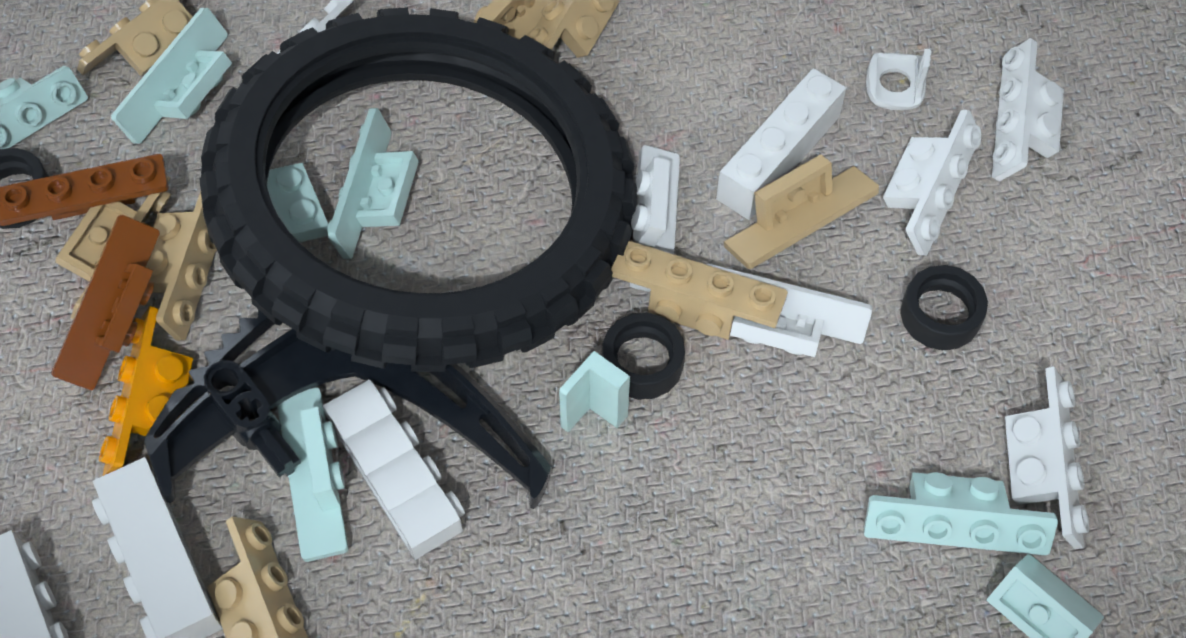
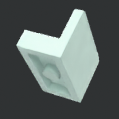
M593 351L559 390L561 428L569 432L589 409L618 428L628 417L630 376Z
M1027 554L1013 567L986 600L1030 638H1088L1104 619V616L1030 554Z

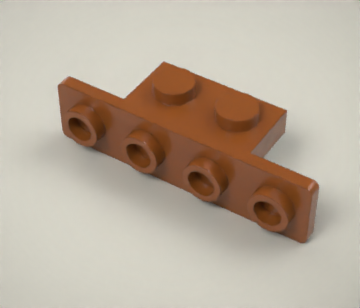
M154 154L0 187V225L6 226L51 216L53 220L86 214L91 207L114 202H121L124 205L133 204L137 197L165 192L169 189L165 160L162 154Z
M125 215L117 216L52 368L51 375L53 377L88 390H93L96 387L110 351L119 353L122 345L129 346L137 329V322L133 321L138 306H145L154 289L155 283L150 281L154 270L146 268L160 235L158 229Z

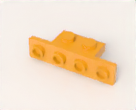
M152 306L148 307L141 318L135 317L133 321L137 322V329L131 341L133 343L131 355L124 357L118 374V381L124 382L121 396H115L108 417L109 421L115 422L112 436H106L99 454V462L105 463L102 476L123 467L131 432L146 436L172 393L176 389L188 385L189 370H191L193 358L151 346L156 316L159 310Z

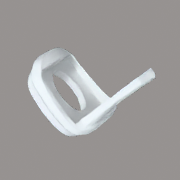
M924 49L922 56L901 53H875L868 65L866 77L867 94L870 100L876 106L890 110L904 111L919 107L925 98L926 77L930 67L931 50ZM888 72L902 73L908 78L910 87L902 92H891L881 85L880 77Z

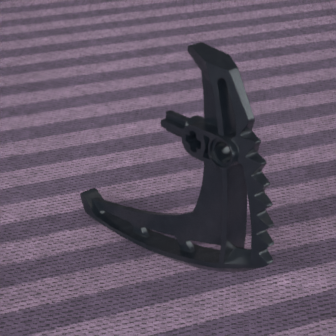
M258 310L257 318L239 319L240 333H224L221 335L222 349L204 352L208 366L189 370L194 384L176 389L172 393L144 439L161 492L168 503H172L175 500V479L231 435L249 450H258L278 477L284 474L289 476L295 472L294 468L301 464V460L280 435L279 432L282 425L271 410L305 390L331 381L355 376L365 381L370 379L373 384L385 387V389L420 407L478 448L528 490L531 509L539 505L546 491L552 471V466L497 402L458 364L446 365L445 372L430 373L467 404L465 408L459 407L416 372H411L412 365L387 363L384 369L351 361V354L337 349L327 353L298 339L294 329L289 330L242 363L233 362L256 339L275 324L260 310ZM226 386H235L232 390L220 391ZM480 419H483L493 429V431L504 441V443L512 450V452L517 456V458L522 462V464L525 467L520 465L481 426Z

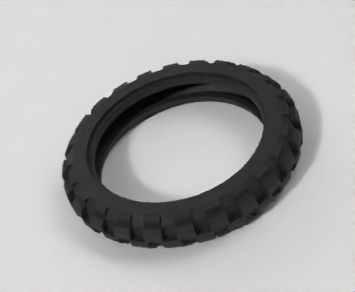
M408 7L380 9L377 11V17L362 19L358 12L329 20L326 23V30L317 32L312 27L283 41L280 44L279 54L272 51L269 55L265 54L242 75V83L238 89L232 87L215 112L214 126L206 133L201 155L200 189L203 216L210 241L218 251L220 263L235 286L244 289L251 296L252 304L277 325L286 324L296 331L298 339L324 352L329 353L331 350L337 349L351 354V361L384 369L387 363L412 365L411 372H445L446 365L465 363L470 369L501 362L507 353L520 349L522 353L528 352L553 339L555 332L564 325L570 326L576 323L594 306L595 300L602 290L609 287L614 278L612 277L613 272L611 268L617 255H624L630 240L632 216L637 206V185L633 179L635 166L628 142L624 136L620 137L618 133L619 122L602 97L599 98L596 93H590L592 85L570 63L568 64L565 60L560 63L553 60L554 53L551 49L527 35H524L520 40L510 36L509 29L505 25L479 17L477 23L458 19V12L430 8L429 15L409 14ZM420 80L447 83L482 93L503 103L528 120L545 137L554 149L566 172L571 189V215L559 237L543 254L521 270L501 280L481 287L445 293L397 291L354 279L327 265L298 242L279 218L268 192L267 181L272 161L290 131L306 115L336 96L364 86L389 81Z

